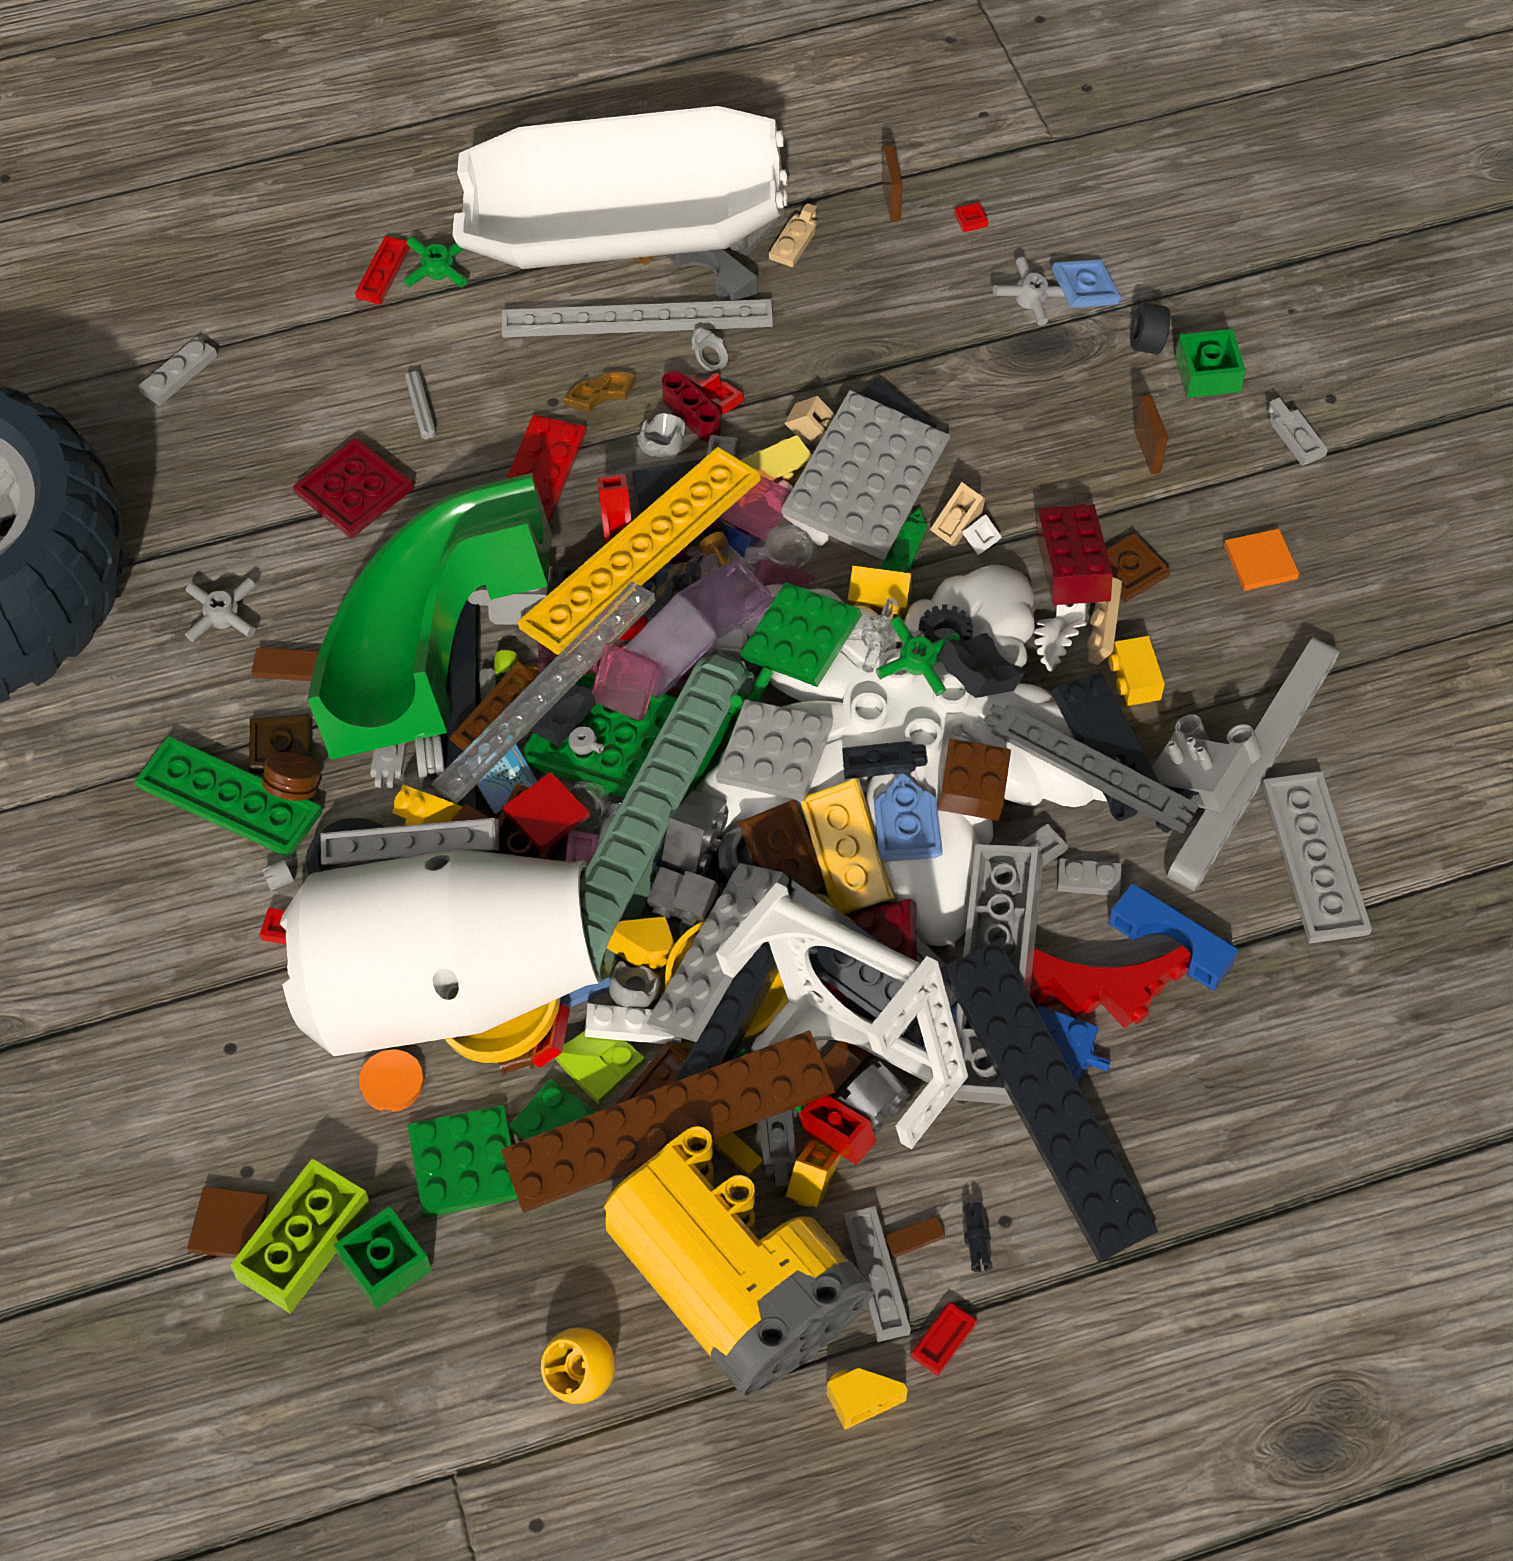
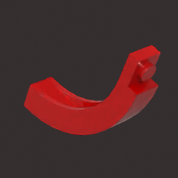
M625 474L597 477L605 545L631 523L629 494ZM645 617L615 618L619 640L626 639L632 641L641 637H648Z

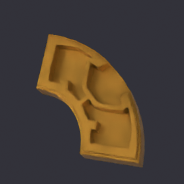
M625 372L602 373L601 377L589 381L585 379L566 395L564 406L590 413L595 406L604 401L613 399L626 401L636 382V375Z

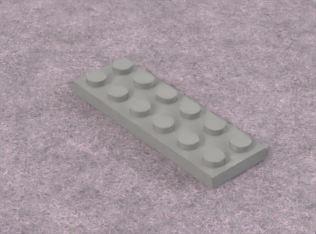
M1323 772L1263 779L1262 789L1308 943L1370 935L1372 930Z
M742 863L738 864L648 1019L647 1024L653 1030L694 1042L698 1041L733 980L732 977L723 973L716 952L719 950L721 943L728 939L739 927L741 920L748 916L757 906L763 894L768 892L776 882L786 887L790 879L783 872Z

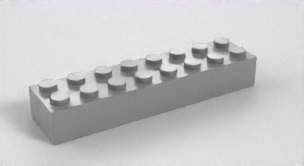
M975 844L963 956L999 939L1030 995L1043 869L1042 855L1038 847ZM958 1003L955 1028L968 1077L953 1095V1099L1013 1104Z

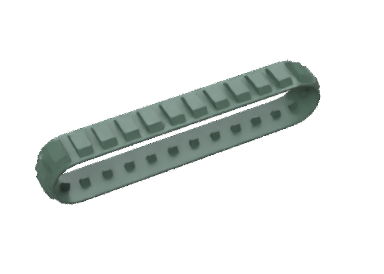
M721 653L710 657L704 655L699 659L580 880V903L584 933L591 962L600 982L608 978L620 956L607 949V945L618 922L640 919L648 904L647 899L658 874L652 869V865L656 861L662 860L669 818L682 802L732 706L730 699L737 695L740 690L749 694L754 685V673L748 671L743 661ZM731 716L732 723L695 788L719 764L721 754L725 750L721 746L736 718Z

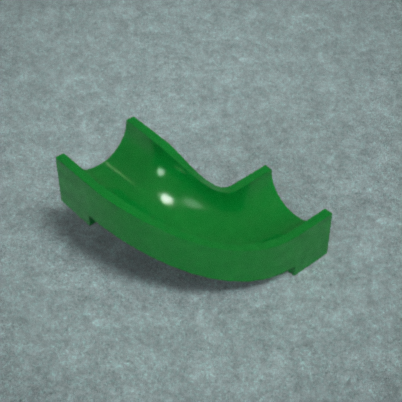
M532 473L466 489L432 504L400 528L380 548L359 575L340 605L323 640L316 659L307 697L331 760L414 741L417 737L427 738L447 733L451 701L446 690L449 659L456 625L469 596L478 587L486 585L490 600L548 586L552 533Z

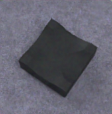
M987 633L979 634L967 641H957L955 638L948 639L937 657L945 666L947 672L955 676L964 686L966 692L975 698L1014 691L1025 674L1020 666L1009 663L1000 655L994 640Z
M545 667L539 673L530 690L510 705L509 711L514 723L560 746L595 707L596 703L590 689L575 685L559 676L552 669Z

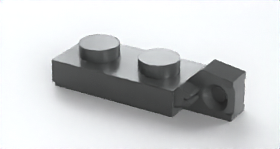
M792 1109L760 1121L764 1170H766V1177H774L776 1195L787 1193L789 1186L788 1176H792L796 1162Z

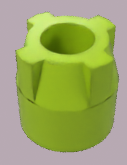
M501 650L495 653L494 669L496 680L501 681L518 662L517 653L510 650Z

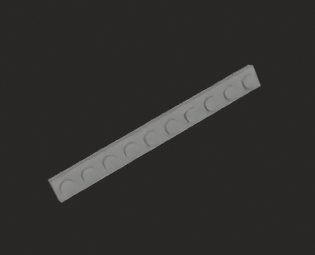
M771 299L502 310V337L694 330L698 327H703L705 330L773 327Z

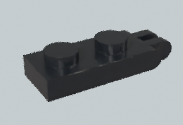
M911 741L842 748L845 779L909 773L915 771L916 767L925 766L928 763L926 746L923 744L914 745Z

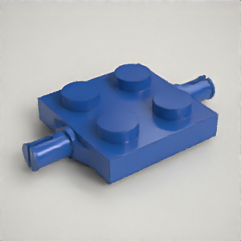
M1038 1005V1012L1078 1084L1082 1074L1089 1065L1106 1072L1108 1071L1112 1059L1094 1053V1041L1098 1033V1026Z

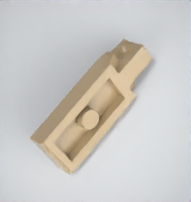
M807 203L800 215L795 214L791 217L769 252L770 260L792 268L795 266L815 234L817 206Z

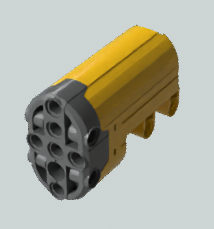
M691 1127L668 1143L658 1154L635 1170L614 1189L604 1204L606 1231L741 1394H744V1396L753 1395L770 1388L795 1368L797 1369L800 1365L814 1357L824 1345L835 1339L838 1334L853 1322L873 1297L875 1291L871 1288V1283L812 1217L800 1216L788 1220L759 1241L754 1235L755 1213L753 1207L755 1204V1190L753 1182L746 1176L735 1175L714 1189V1171L711 1162L713 1155L712 1136L703 1127ZM699 1143L703 1144L705 1148L700 1151H694L690 1149V1146ZM699 1170L704 1171L707 1174L703 1176ZM736 1192H743L748 1195L743 1200H736L731 1197ZM742 1219H746L748 1223L745 1225Z

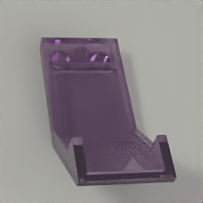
M735 558L678 592L623 648L617 657L655 699H659L718 639L750 619L757 620L770 607L775 597L739 558Z

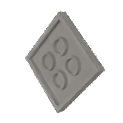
M745 700L717 771V783L805 802L833 726L832 718Z

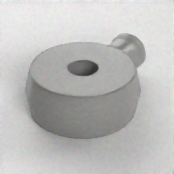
M578 727L569 735V746L577 754H587L591 751L600 754L604 750V745L597 742L596 734L589 727Z

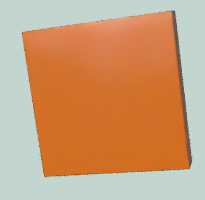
M1279 529L1225 540L1224 548L1243 591L1298 579V569Z

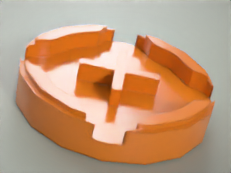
M397 1049L381 1051L371 1056L361 1069L359 1075L361 1094L366 1103L376 1110L401 1111L411 1106L420 1097L424 1083L423 1070L417 1059L408 1052Z

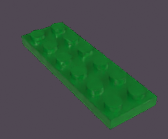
M170 736L166 738L135 780L137 788L289 859L322 814L320 805L309 800L291 801L273 796L263 788L261 778Z

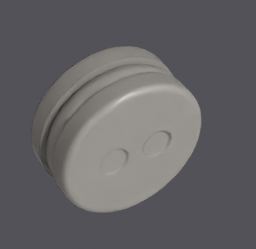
M441 736L415 738L420 789H428V785L431 788L436 785L437 788L445 787Z

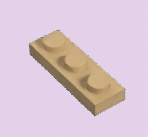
M1112 577L1111 601L1096 602L1095 610L1090 620L1092 632L1087 642V648L1089 649L1088 661L1096 665L1100 664L1113 652L1122 581Z

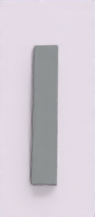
M496 818L320 833L321 864L323 865L391 860L453 849L483 852L499 850L498 819Z

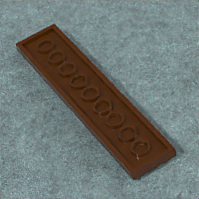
M808 1030L500 1150L523 1213H526L640 1168L649 1159L658 1154L668 1143L691 1127L700 1126L707 1129L712 1136V1140L835 1093V1090L812 1033ZM693 1144L690 1146V1148L696 1147L701 1144Z

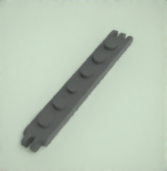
M993 704L989 711L999 717V719L987 714L983 720L987 725L993 727L991 732L999 738L1177 832L1184 833L1187 828L1177 818L1190 823L1193 817L1183 808L1195 813L1199 807L1195 802L1010 705H1006L1005 709Z

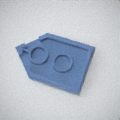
M900 773L888 789L874 800L879 859L887 862L937 858L943 855L936 796L912 782V778L905 773Z

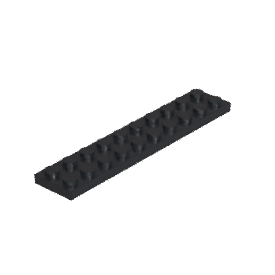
M998 939L943 966L941 971L1097 1261L1100 1263L1158 1232L1000 940Z

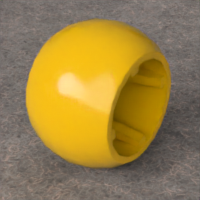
M581 1327L569 1328L554 1336L545 1347L541 1357V1375L547 1389L555 1397L570 1404H586L602 1396L611 1385L616 1370L615 1355L609 1342L594 1330Z

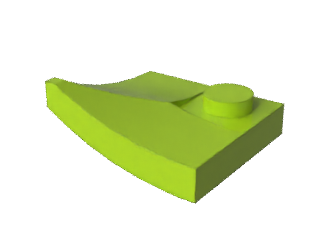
M585 1031L564 1044L562 1054L555 1058L569 1076L598 1105L604 1102L645 1064V1058L627 1041L585 1037Z

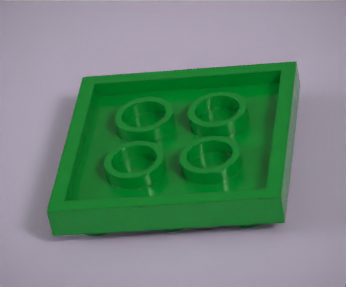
M785 582L740 654L746 661L818 687L860 620L862 613L857 607Z
M504 1105L407 1124L423 1219L518 1199L500 1150L511 1145Z

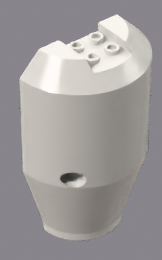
M453 849L310 874L283 913L280 925L286 930L287 970L290 978L282 985L295 1023L302 1032L331 1055L339 1056L482 1033L586 985L598 984L599 979L592 965L586 943L580 903L581 871L587 869V862L584 860L564 862L475 850Z

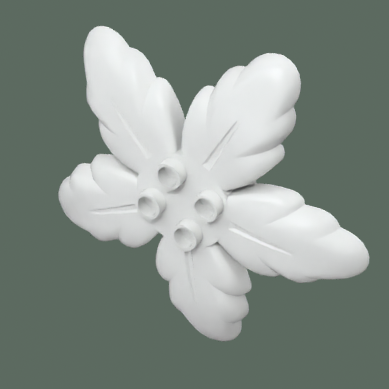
M989 565L976 569L965 576H954L945 579L937 588L931 600L921 599L910 606L904 623L912 636L918 637L921 616L924 617L925 611L929 610L932 613V607L936 605L939 610H942V604H948V610H952L953 605L957 606L958 613L963 609L966 612V617L970 616L972 620V638L979 634L987 633L994 640L1000 655L1009 663L1022 668L1027 661V652L1024 644L1032 636L1035 629L1033 612L1031 611L1034 593L1028 579L1021 572L1003 565ZM772 584L756 589L743 601L739 609V620L744 631L750 637L784 584ZM806 589L814 593L826 596L828 598L843 602L839 598V596H837L830 589ZM853 605L860 609L862 616L818 687L773 671L774 673L770 679L772 685L785 694L801 701L783 706V708L831 717L833 721L832 729L808 795L852 780L845 779L842 748L911 741L914 745L923 744L926 746L928 763L925 766L916 767L913 772L905 774L912 778V782L923 790H928L936 796L938 805L949 739L968 741L962 736H956L952 733V727L955 724H960L963 726L964 731L985 745L1011 749L1005 799L1021 805L1033 806L1039 804L1044 798L1062 806L1070 807L1086 805L1093 799L1107 801L1102 791L994 735L991 732L993 727L983 721L987 714L999 719V717L989 711L993 704L1005 709L1006 705H1010L1074 739L1049 691L1032 684L1019 683L1014 691L975 698L966 692L964 686L955 676L947 672L945 666L938 662L937 658L933 669L946 688V691L940 696L935 695L923 674L912 675L905 669L880 680L875 669L900 658V651L904 644L901 641V647L896 649L887 626L879 615L868 607ZM939 628L934 631V634L940 638L956 633L949 628ZM726 748L721 754L719 764L695 788V791L727 802L724 814L728 815V820L723 832L720 833V837H724L729 831L739 827V821L794 800L717 783L716 774ZM1116 757V761L1122 764L1121 760ZM899 774L856 778L859 779L863 794L866 795L865 801L876 837L874 800L888 789ZM795 800L804 825H807L801 802ZM938 810L943 855L931 859L884 861L895 897L888 901L893 903L911 898L916 903V934L925 944L930 946L951 944L966 932L975 844L988 845L993 838V822L990 819Z

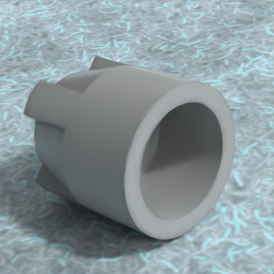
M285 859L262 868L271 891L294 882Z

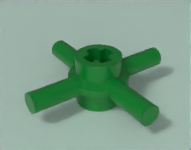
M414 236L407 240V245L422 256L421 267L403 279L404 284L408 288L427 275L433 280H442L448 277L460 288L467 284V279L452 268L453 257L464 250L456 242L446 249L441 244H431L426 247Z
M900 616L894 618L890 624L904 645L900 651V658L875 669L878 678L881 680L905 669L912 675L923 674L935 695H942L946 688L933 669V666L935 665L937 654L941 652L947 640L955 638L957 641H961L959 635L953 633L931 643L925 637H913Z
M763 667L749 694L740 690L737 695L730 699L732 706L728 714H731L736 719L721 747H727L744 701L750 700L764 703L760 701V698L774 673L772 670Z

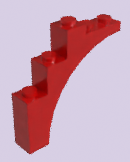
M1182 945L1163 957L1142 964L1111 968L1089 967L1066 962L1043 953L1034 947L1030 997L1034 1003L1040 1004L1052 993L1075 1019L1084 1012L1085 1014L1091 1013L1101 1003L1125 1029L1133 1022L1139 1024L1149 1015L1151 999L1164 989L1166 983L1172 979L1177 981L1188 972L1191 953Z

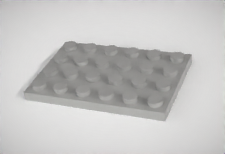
M849 390L784 503L781 513L885 561L944 452L951 435Z

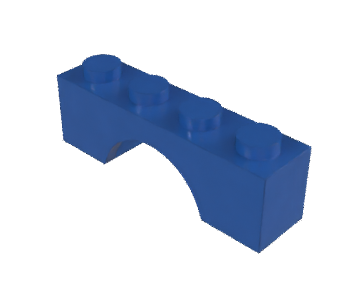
M1132 883L1111 911L1109 925L1134 941L1143 936L1156 934L1172 938L1181 946L1183 945L1191 953L1187 975L1212 991H1215L1235 964L1239 950L1230 941L1217 937L1209 932L1203 924L1190 920L1182 915L1176 907L1163 903L1145 888H1139Z

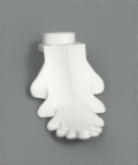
M1086 603L1074 604L1072 607H1069L1067 604L1057 605L1056 618L1039 620L1037 622L1038 625L1044 627L1035 629L1034 634L1044 637L1035 639L1034 643L1042 645V647L1037 649V654L1044 655L1041 658V663L1046 664L1048 671H1054L1056 665L1061 663L1059 656L1066 655L1067 651L1064 649V646L1072 644L1068 637L1078 635L1079 631L1076 628L1086 626Z

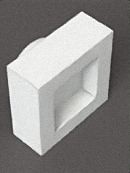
M986 514L962 531L978 555L1002 538Z

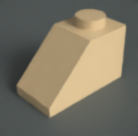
M818 396L796 403L785 424L795 435L799 436L802 442L817 447L835 414Z

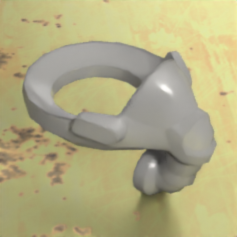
M703 327L695 328L691 349L695 351L698 362L706 370L712 372L720 371L728 362L727 351L722 344L723 339L715 336L714 333L710 330H705ZM711 347L716 350L719 355V363L717 365H710L703 359V348Z

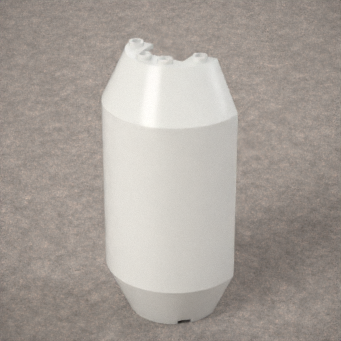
M721 106L518 127L459 153L457 173L464 190L462 213L454 214L453 237L458 246L463 249L521 269L726 249L781 216L784 206L788 205L787 192L783 190V186L788 184L786 169L782 170L780 147H784L782 130L777 131L775 119Z

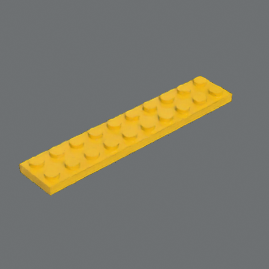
M717 447L517 621L519 629L562 657L761 480L760 472Z

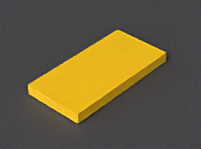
M855 778L810 794L806 797L805 802L800 801L831 905L846 915L894 899L884 861L879 859L878 840L859 779Z

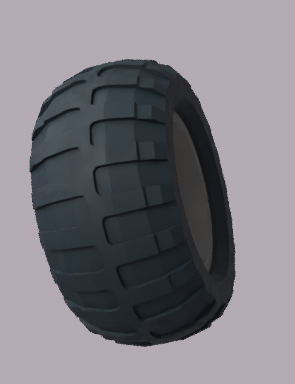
M1 385L0 523L13 517L16 518L5 537L0 536V703L11 699L8 692L21 688L30 682H33L36 686L46 682L57 673L56 666L67 657H77L93 639L94 627L98 623L103 622L105 616L109 615L114 605L117 591V576L122 574L125 553V536L121 524L120 505L100 456L57 410L50 406L46 407L39 402L34 403L27 394Z

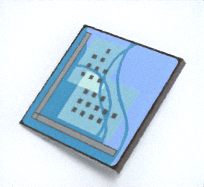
M512 735L462 764L493 817L502 812V806L507 803L516 783L531 787L538 782Z

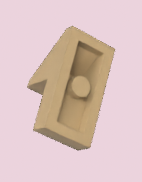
M961 482L930 530L950 545L956 547L963 536L962 531L982 516L985 498Z

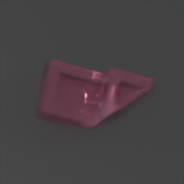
M762 559L757 564L752 585L754 589H759L767 585L784 584L786 582L802 587L813 581L814 576L795 567L786 570Z

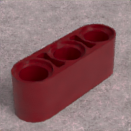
M670 371L664 374L661 379L664 404L676 416L684 420L685 425L701 440L709 441L710 435L720 436L721 417L718 407L681 372Z

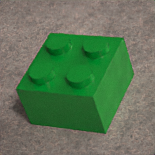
M1233 329L1179 335L1175 358L1187 398L1241 392L1246 370Z
M390 1206L333 1244L339 1261L375 1310L432 1271L427 1255Z

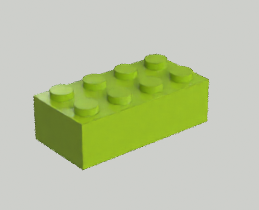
M311 1159L230 1265L236 1279L291 1314L336 1254L333 1244L351 1233L371 1207L366 1191L316 1160Z

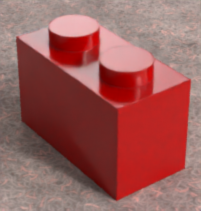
M828 1095L809 1102L799 1113L806 1135L855 1165L861 1161L877 1142L870 1120Z

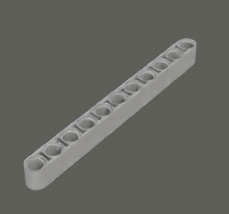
M1314 637L1311 638L1254 730L1262 749L1261 757L1251 764L1222 812L1209 809L1204 811L1175 858L1168 872V879L1193 892L1197 891L1261 786L1263 779L1266 778L1334 666L1340 649Z

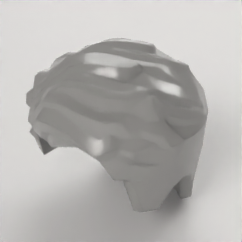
M667 413L657 414L649 424L648 420H645L640 434L637 436L640 449L650 456L662 458L675 456L677 453H680L684 444V420Z
M623 961L618 962L609 981V993L618 1006L645 1008L661 994L662 984L660 977L646 966L630 968Z

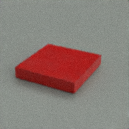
M551 772L502 806L505 815L541 852L590 818L589 811Z

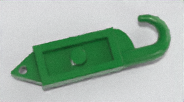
M921 509L916 510L907 518L885 561L882 560V570L910 573L928 530V525L924 523Z

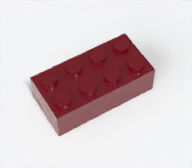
M1078 504L1076 506L1037 508L1036 536L1052 604L1066 605L1111 601L1113 572L1095 505Z

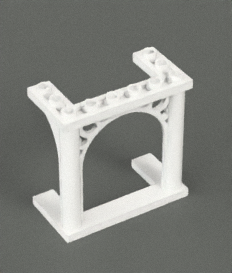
M776 882L768 892L763 894L757 906L748 916L741 920L739 927L728 939L721 943L719 950L716 952L723 973L734 978L764 942L769 941L789 1002L780 1013L774 1016V1021L764 1033L757 1036L751 1047L752 1052L810 1030L814 1041L827 1039L854 1044L929 1083L896 1124L901 1144L912 1149L968 1077L938 961L926 956L920 964L791 900L787 887ZM812 946L834 948L905 984L876 1020L872 1022L847 1009L826 989L813 970L808 950ZM916 1015L926 1049L900 1036Z

